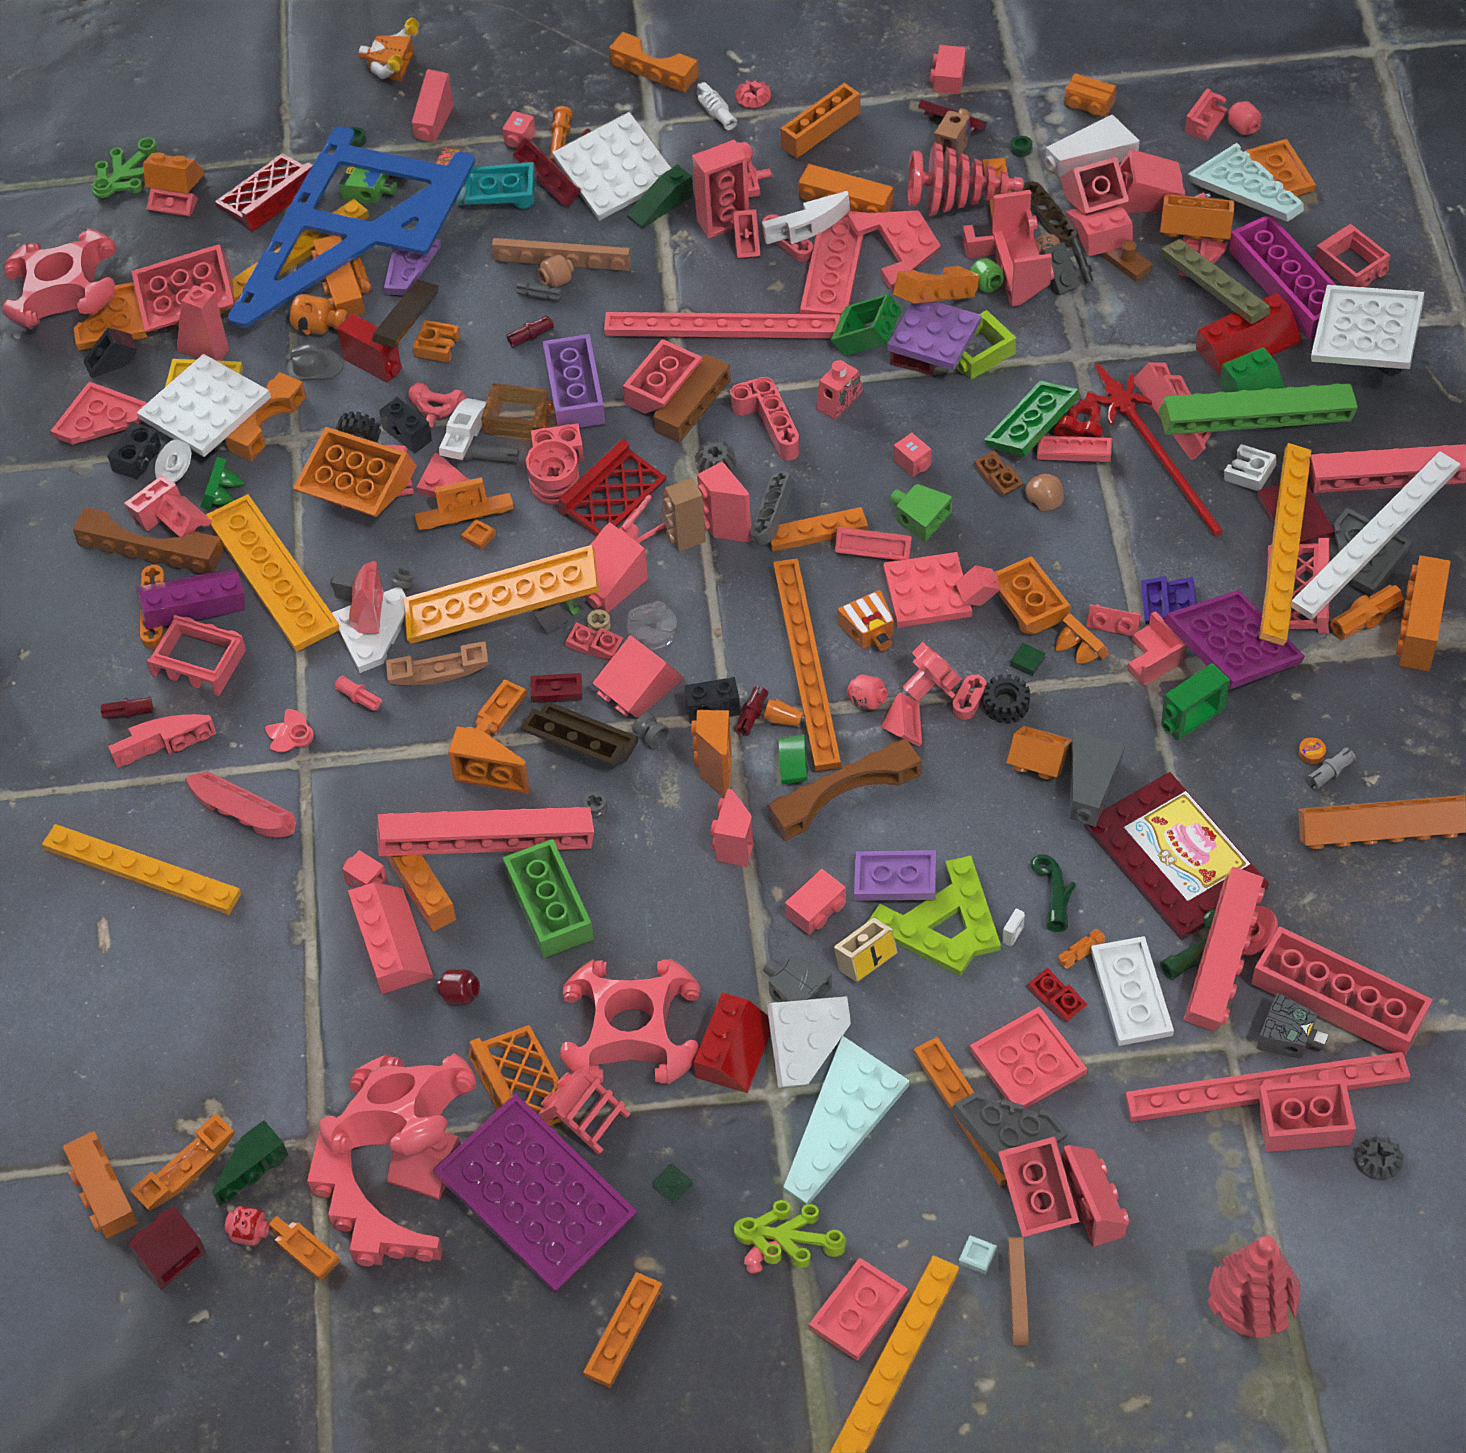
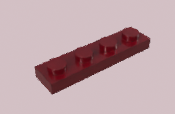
M524 137L512 156L520 163L534 162L536 179L564 206L570 207L582 189L536 144Z

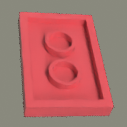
M859 1258L809 1323V1329L858 1361L907 1296L908 1289Z

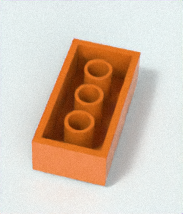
M1420 555L1418 565H1412L1402 613L1403 620L1400 625V637L1395 654L1400 656L1399 666L1430 672L1438 641L1451 562L1449 560Z

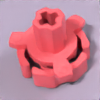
M922 642L912 652L916 657L913 663L919 670L907 681L903 688L919 702L937 684L953 699L956 694L952 689L962 678L937 652H934L925 642Z

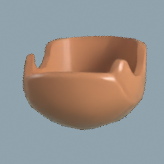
M1039 474L1031 478L1026 486V496L1029 503H1035L1040 511L1054 510L1061 506L1065 499L1062 483L1054 475Z

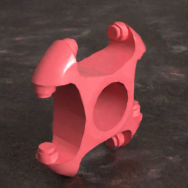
M87 228V231L79 234L80 241L56 248L42 250L40 244L25 243L4 264L7 278L26 277L21 298L17 301H5L2 306L3 314L15 324L27 329H32L33 326H36L42 317L78 309L80 314L91 313L94 315L115 295V282L112 278L106 277L98 282H94V275L98 264L115 254V242L107 235Z
M671 958L658 961L657 971L658 975H662L661 977L631 981L604 979L603 976H607V962L594 961L593 959L586 963L563 986L564 1001L568 1003L577 1002V1000L582 998V995H587L593 1000L596 1009L590 1039L581 1047H578L573 1042L563 1043L560 1050L561 1060L572 1073L586 1066L589 1069L588 1073L594 1079H600V1083L604 1081L603 1069H599V1064L628 1060L663 1063L659 1064V1068H655V1082L669 1085L678 1080L694 1065V1060L700 1047L695 1040H688L681 1046L671 1043L666 1032V1022L674 996L681 994L688 1001L699 999L701 987L695 977ZM630 1009L642 1010L652 1017L646 1026L631 1032L620 1031L609 1024L615 1015Z
M455 1053L445 1058L441 1066L421 1065L404 1067V1061L398 1057H391V1055L386 1054L376 1058L353 1072V1077L350 1080V1089L358 1094L349 1103L341 1116L337 1118L327 1116L319 1121L320 1135L326 1146L337 1156H344L351 1149L366 1145H390L392 1151L396 1153H404L406 1156L418 1154L434 1146L444 1138L447 1120L441 1116V1113L455 1097L474 1090L476 1079L473 1070L461 1056Z

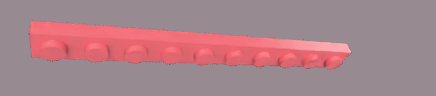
M606 312L604 332L605 336L832 338L840 320V315Z
M1397 1052L1128 1091L1125 1094L1131 1122L1259 1104L1260 1085L1345 1078L1347 1090L1409 1082L1410 1073L1404 1053Z

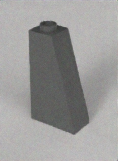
M1074 731L1070 750L1071 820L1096 827L1122 765L1125 745Z

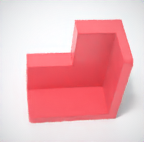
M1156 611L1151 613L1149 625L1134 633L1132 641L1145 654L1128 663V670L1143 686L1184 663L1187 646Z

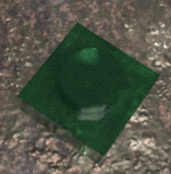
M672 1163L652 1181V1187L672 1204L693 1185L692 1180Z

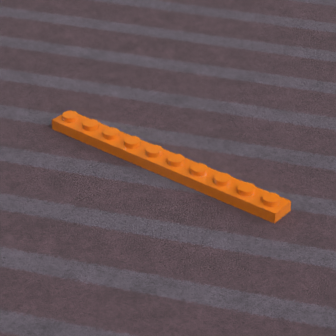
M798 558L773 562V568L815 772L841 768L840 755Z

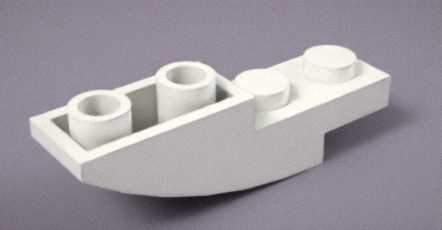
M845 191L803 203L804 210L763 221V234L766 244L789 238L791 244H794L825 231L850 211L848 192Z
M466 398L456 407L446 425V434L439 447L440 456L463 460L473 437H477L491 403Z

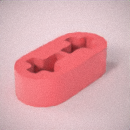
M970 675L962 683L953 700V714L958 719L967 720L972 718L979 708L986 685V680L982 676ZM975 685L979 686V688H975L973 693H970L971 688L975 687ZM966 701H968L969 706L961 709L960 707H963Z

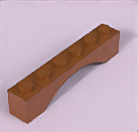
M84 507L73 527L77 543L83 547L101 549L108 553L123 554L130 558H141L152 563H163L175 568H185L197 573L215 572L224 554L220 537L199 532L176 538L156 539L143 537L120 527L107 512Z
M906 738L898 742H892L886 748L875 753H869L863 759L853 764H846L840 770L830 775H823L817 781L797 788L795 792L776 798L772 803L768 804L769 819L783 840L787 841L807 831L814 817L830 800L858 787L882 784L900 786L921 775L922 760Z

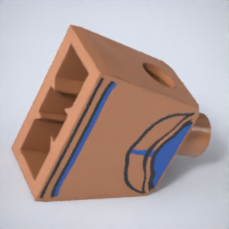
M959 109L958 112L948 111L935 132V142L942 145L943 162L948 147L955 150L956 166L959 155L964 152L970 137L971 115L965 109Z

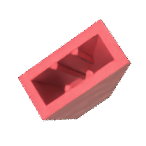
M427 70L412 120L415 139L436 142L453 108L448 73Z

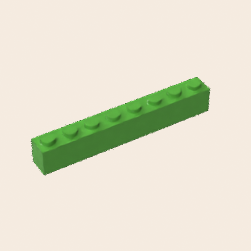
M1335 383L1324 386L1311 385L1296 388H1265L1253 391H1220L1210 394L1170 395L1164 397L1159 413L1165 435L1351 422L1358 406L1351 384Z

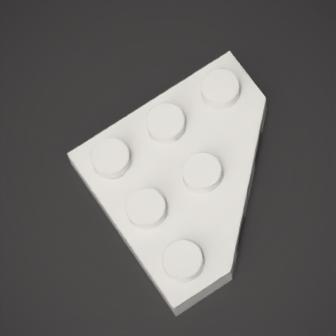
M400 587L384 592L379 633H358L350 626L349 612L351 605L332 612L340 625L338 627L339 633L359 673L384 663L390 645L394 644L401 630V624L405 618L404 598L406 595Z
M847 996L767 1004L778 1088L809 1084L851 1024Z

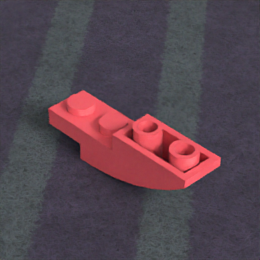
M210 715L168 716L128 728L131 737L108 747L116 767L119 768L131 764L146 755L154 754L162 748H166L168 754L181 751L187 746L208 739L210 736L215 735L216 731Z

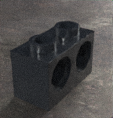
M131 422L107 456L112 471L137 480L142 472L146 471L154 455L160 451L161 442L157 430Z
M735 677L684 685L685 703L690 724H692V721H697V710L729 711V717L740 715V700Z

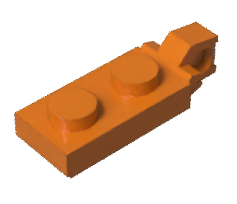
M503 680L477 714L476 729L485 732L489 736L491 733L496 734L498 730L500 731L527 696V689L508 680Z
M278 1216L269 1223L271 1226L270 1230L277 1236L275 1242L279 1245V1248L320 1282L340 1262V1257L300 1223L292 1222L290 1225H287Z

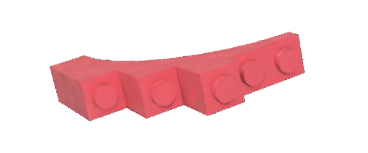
M319 1130L307 1181L312 1194L323 1198L332 1196L328 1214L332 1227L343 1232L354 1230L350 1245L353 1262L362 1266L382 1265L384 1254L395 1259L413 1257L423 1262L441 1260L443 1249L440 1238L419 1234L401 1227L379 1213L365 1198L355 1182L351 1160L352 1149L344 1156H337L326 1146Z

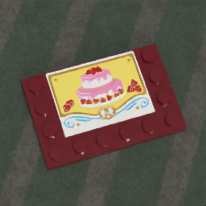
M1171 772L1103 810L1096 827L1084 823L1086 830L1181 941L1206 927L1204 916L1208 911L1216 909L1225 876L1232 866L1262 876ZM1263 878L1261 887L1267 890L1269 883Z

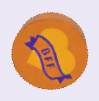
M1306 738L1300 743L1299 757L1305 763L1318 764L1325 757L1326 746L1320 739Z

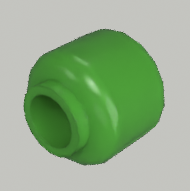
M983 258L971 267L970 271L980 275L978 288L983 292H994L1002 285L1004 271L992 260Z

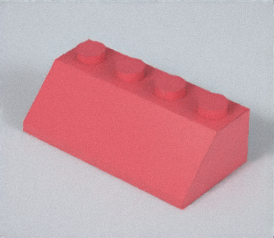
M373 882L348 890L381 994L434 978L403 888Z

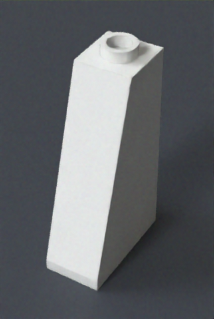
M1110 115L1046 147L1045 164L1049 170H1052L1060 177L1074 168L1116 156L1119 163L1123 161L1130 149L1139 150V140L1115 116Z

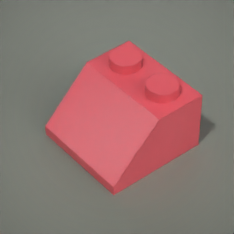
M444 1132V1138L440 1142L413 1156H406L404 1153L393 1151L387 1183L440 1200L446 1185L433 1174V1170L460 1146L458 1136Z

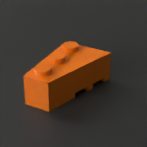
M95 1131L64 1145L63 1148L73 1167L68 1172L75 1187L81 1184L83 1192L79 1193V1196L85 1208L91 1207L94 1212L89 1217L96 1232L102 1229L106 1239L138 1224Z

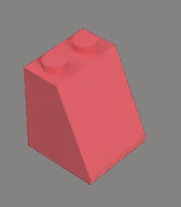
M1130 149L1119 165L1129 202L1119 204V206L1125 209L1126 213L1160 212L1163 210L1164 194L1185 196L1179 162Z
M1117 156L1074 168L1060 177L1066 200L1084 214L1129 202Z
M610 522L606 524L591 544L596 552L600 591L582 596L594 609H601L607 613L648 580L645 548Z
M630 635L593 681V684L599 688L597 694L607 702L613 699L618 703L615 708L627 717L631 713L638 719L678 685L684 677Z

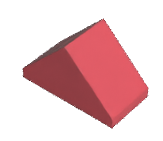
M756 209L733 211L737 258L760 256Z

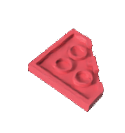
M88 382L50 432L53 438L73 445L123 431L128 428L131 422L137 424L142 422L137 412L147 402Z

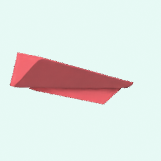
M1148 362L1134 378L1135 384L1142 394L1152 401L1151 406L1159 417V409L1164 397L1170 395H1191L1182 376L1171 375L1166 363ZM1211 432L1172 435L1190 460H1194L1205 450L1206 446L1204 445L1209 439Z

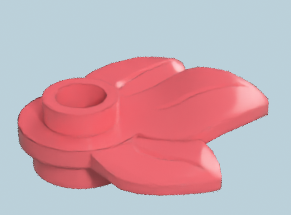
M293 709L285 711L284 723L265 726L268 737L273 741L270 749L275 752L281 753L287 752L294 747H305L314 738L313 730L306 724L305 716Z

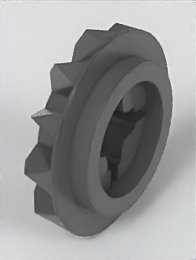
M1376 1135L1372 1139H1365L1357 1151V1162L1365 1174L1375 1179L1384 1180L1392 1178L1400 1172L1403 1166L1404 1154L1401 1153L1399 1144L1391 1142L1389 1137L1384 1139L1378 1138ZM1377 1149L1381 1151L1382 1155L1387 1156L1383 1166L1379 1158L1374 1157L1376 1156Z

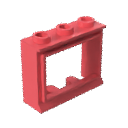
M174 615V620L151 658L147 660L151 675L156 677L161 668L166 669L168 678L172 681H177L182 674L189 677L191 685L195 688H200L203 681L209 682L212 685L214 695L220 696L246 651L242 635L233 630L227 631L217 628L212 624L194 621L189 617L183 618ZM182 634L227 647L214 671L168 657Z

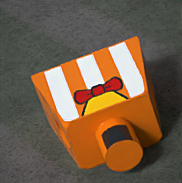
M880 590L837 608L838 625L861 648H867L876 644L880 651H885L891 647L892 641L889 637H892L894 634V620Z

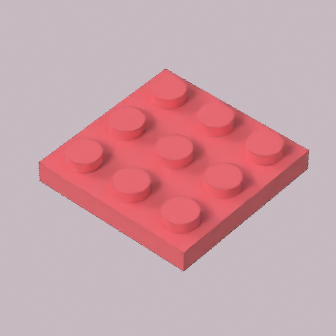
M957 552L884 563V573L897 628L972 617L971 604L963 602L955 583L963 576Z
M1040 1006L970 1045V1052L1007 1101L1024 1105V1109L1087 1074L1086 1066Z

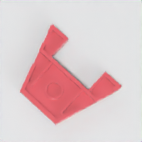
M919 210L851 214L848 216L847 221L857 237L878 229L897 259L898 263L882 268L880 272L889 290L895 287L898 271L914 270L918 266L923 265L940 250V243Z

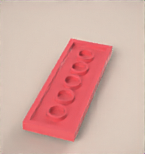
M849 211L837 223L816 235L800 314L840 315L841 318L845 307L850 305L864 234L857 237L847 220L851 214L866 213Z

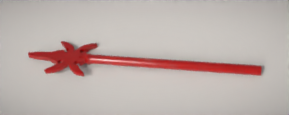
M1096 364L1097 373L1105 385V392L1111 398L1097 395L1095 402L1111 405L1108 410L1110 425L1114 423V418L1117 414L1116 409H1120L1119 412L1125 414L1131 420L1215 537L1220 536L1223 533L1222 528L1143 422L1135 409V402H1132L1136 401L1137 403L1152 405V401L1144 395L1132 394L1135 387L1132 374L1129 375V380L1126 384L1127 390H1123V385L1120 382L1113 380L1103 367Z

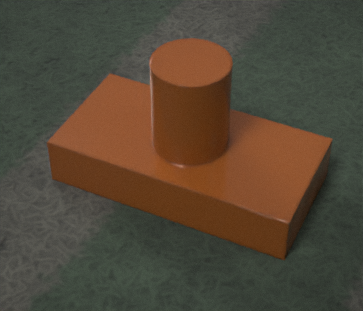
M1127 240L1123 242L1122 248L1103 253L1104 259L1135 282L1152 271L1153 264L1136 252V243L1134 241Z

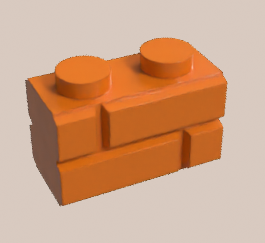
M1075 73L1065 89L1064 105L1072 109L1089 112L1092 115L1106 117L1115 103L1117 86Z

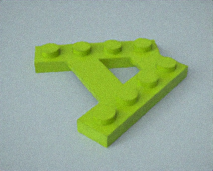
M971 856L945 861V868L951 885L938 892L936 900H926L904 915L879 904L868 921L872 918L878 919L892 928L897 945L961 977L974 956L1001 950V944ZM960 911L965 930L951 939L932 930Z

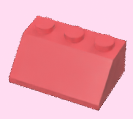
M662 339L623 385L625 405L644 414L663 408L700 364L702 357Z
M723 462L697 474L698 488L703 495L705 531L708 530L714 538L747 543L752 541L750 533V497L748 491Z
M1345 1078L1259 1086L1261 1129L1266 1152L1352 1145L1356 1127Z
M1055 1136L999 1152L1022 1237L1080 1222Z
M1072 1145L1064 1146L1063 1164L1077 1212L1092 1246L1095 1247L1125 1237L1127 1225L1130 1224L1129 1217L1125 1208L1120 1209L1117 1202L1118 1192L1115 1185L1108 1182L1106 1177L1107 1168L1102 1158L1098 1159L1094 1149Z

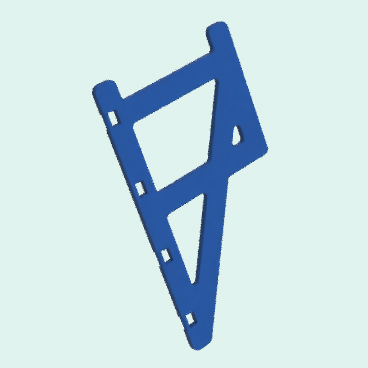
M335 127L274 233L267 250L264 251L248 279L240 298L228 315L230 324L239 327H249L375 245L422 255L428 254L475 164L474 155L457 152L453 155L449 164L440 165L351 146L355 137L354 131L346 127ZM331 147L336 149L333 155L328 154ZM340 165L430 183L429 186L374 221L361 220L315 209ZM304 195L309 197L306 203L300 202ZM412 221H418L413 230L403 229ZM312 230L346 238L282 280L276 281L302 231ZM276 245L281 246L279 252H273ZM248 295L253 297L250 303L244 302Z

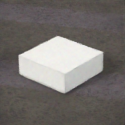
M1015 909L1003 929V943L1010 947L1014 945L1024 928L1025 914L1023 911Z

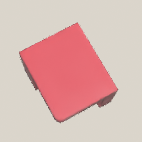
M972 225L963 226V246L967 259L994 255V236L975 237Z

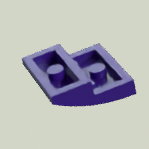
M1166 576L1141 581L1144 620L1146 624L1150 623V615L1155 611L1165 619L1168 613L1197 604L1193 577L1168 582Z

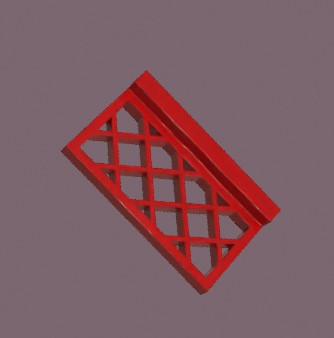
M281 154L215 201L216 206L244 222L246 228L253 232L292 203L313 165L310 163L303 165ZM282 163L287 164L286 167L277 168ZM286 174L284 177L275 178V175ZM270 176V179L260 180L263 177ZM269 186L268 189L258 190L259 187ZM253 188V191L243 192L246 189ZM252 198V201L241 202L242 199ZM237 200L236 203L227 204L230 201Z
M622 439L559 498L558 512L564 517L569 515L597 537L601 530L595 526V520H608V523L610 522L618 527L635 508L640 506L648 495H652L666 481V476L630 450V444ZM631 459L637 464L638 469L624 470V463ZM638 475L639 484H625V476ZM642 475H652L657 480L654 483L643 484ZM611 476H621L622 484L608 485V479ZM623 490V499L609 498V491ZM626 490H640V496L627 499ZM595 491H606V499L592 500V494ZM607 505L608 514L593 513V506ZM610 505H624L625 511L621 514H611ZM579 506H590V515H580L575 510Z

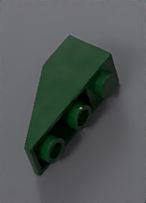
M265 1120L241 1136L214 1186L212 1193L219 1207L225 1202L235 1199L241 1190L248 1185L255 1184L265 1172L279 1166L288 1156L284 1142Z

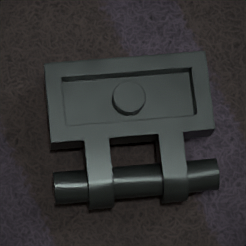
M1078 237L1069 240L1072 247L1071 250L1067 251L1064 242L1041 250L1042 255H1052L1051 266L1054 272V279L1051 281L1056 295L1079 287L1080 284L1077 278L1079 276L1083 277L1085 284L1094 281L1091 274L1093 270L1091 265H1088L1084 255V245L1080 244ZM1075 256L1079 266L1078 270H1074L1070 257Z

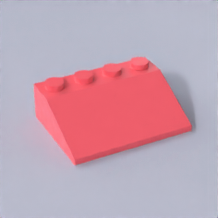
M220 244L131 271L146 333L179 323L181 301L194 285L214 292L219 310L232 307L235 304L229 261Z

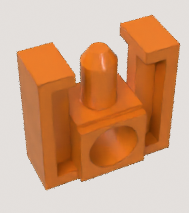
M424 320L413 345L414 357L449 363L452 357L450 348L454 347L455 342H458L461 336L459 326Z

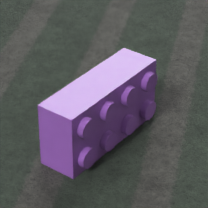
M590 334L543 341L557 426L578 423L579 428L606 424Z

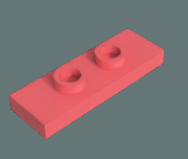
M1043 436L1038 442L1037 460L1111 462L1112 438Z
M838 527L835 552L906 560L910 559L912 536Z

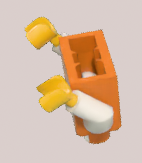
M412 17L406 21L405 28L398 34L377 36L372 47H360L359 58L368 60L370 72L379 78L402 81L414 54L411 36L417 35V27L420 24Z

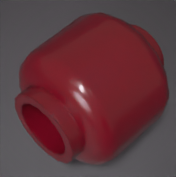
M450 969L438 980L437 991L446 1004L468 1005L479 995L480 983L478 977L468 969Z

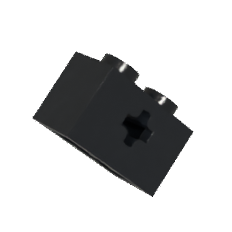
M398 397L379 410L383 429L402 445L406 446L412 453H417L432 441L429 422Z

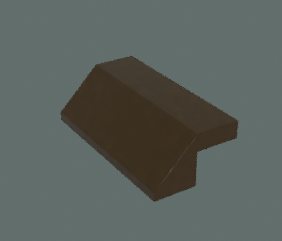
M546 701L541 711L532 708L520 727L521 731L612 767L627 762L638 744V736L549 701Z

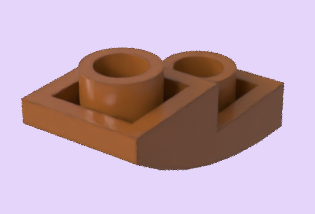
M995 450L974 461L973 466L977 472L1002 496L1024 484L1011 465L1006 466Z

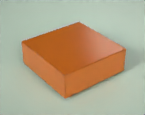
M475 519L461 535L462 541L482 551L496 536V529Z

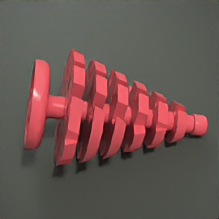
M934 142L930 153L928 172L923 171L922 153L920 151H912L908 175L909 206H917L920 202L922 186H927V211L929 216H933L939 210L940 200L942 212L951 211L954 195L957 209L964 207L967 201L968 188L970 190V203L973 205L978 204L982 189H984V199L991 200L993 199L995 189H998L999 195L1006 194L1008 190L1022 191L1024 180L1020 177L1009 178L1008 172L1000 170L999 177H996L995 168L988 164L985 176H983L982 162L975 158L974 163H972L971 174L969 175L968 155L960 153L956 166L955 150L947 147L943 162L942 145Z
M1263 1236L1259 1240H1255L1220 1260L1223 1269L1221 1266H1218V1268L1214 1267L1208 1287L1211 1294L1208 1299L1209 1306L1213 1314H1219L1223 1323L1237 1334L1260 1338L1270 1337L1271 1333L1275 1331L1277 1335L1289 1327V1320L1286 1316L1288 1314V1306L1294 1319H1296L1301 1299L1299 1290L1301 1286L1297 1276L1272 1237Z

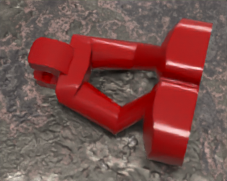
M1087 392L1085 400H1079L1068 410V416H1062L1058 420L1054 430L1055 436L1102 438L1103 429L1098 424L1101 407L1095 403L1097 394ZM1077 414L1091 415V418L1088 422L1077 421Z

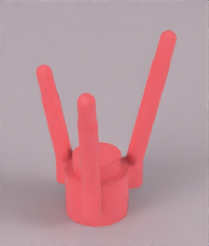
M648 495L640 506L632 511L624 524L619 528L638 544L666 528L663 523L638 537L639 529L633 523L651 500V495Z

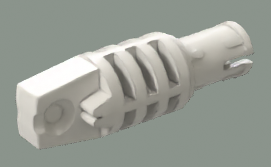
M705 82L698 84L697 96L699 102L713 119L719 120L726 130H732L737 125V120L729 112L727 103Z

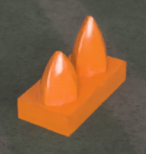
M1070 613L1063 619L1066 626L1059 634L1056 642V651L1069 649L1082 641L1076 654L1077 663H1087L1093 661L1098 656L1104 660L1110 654L1106 646Z

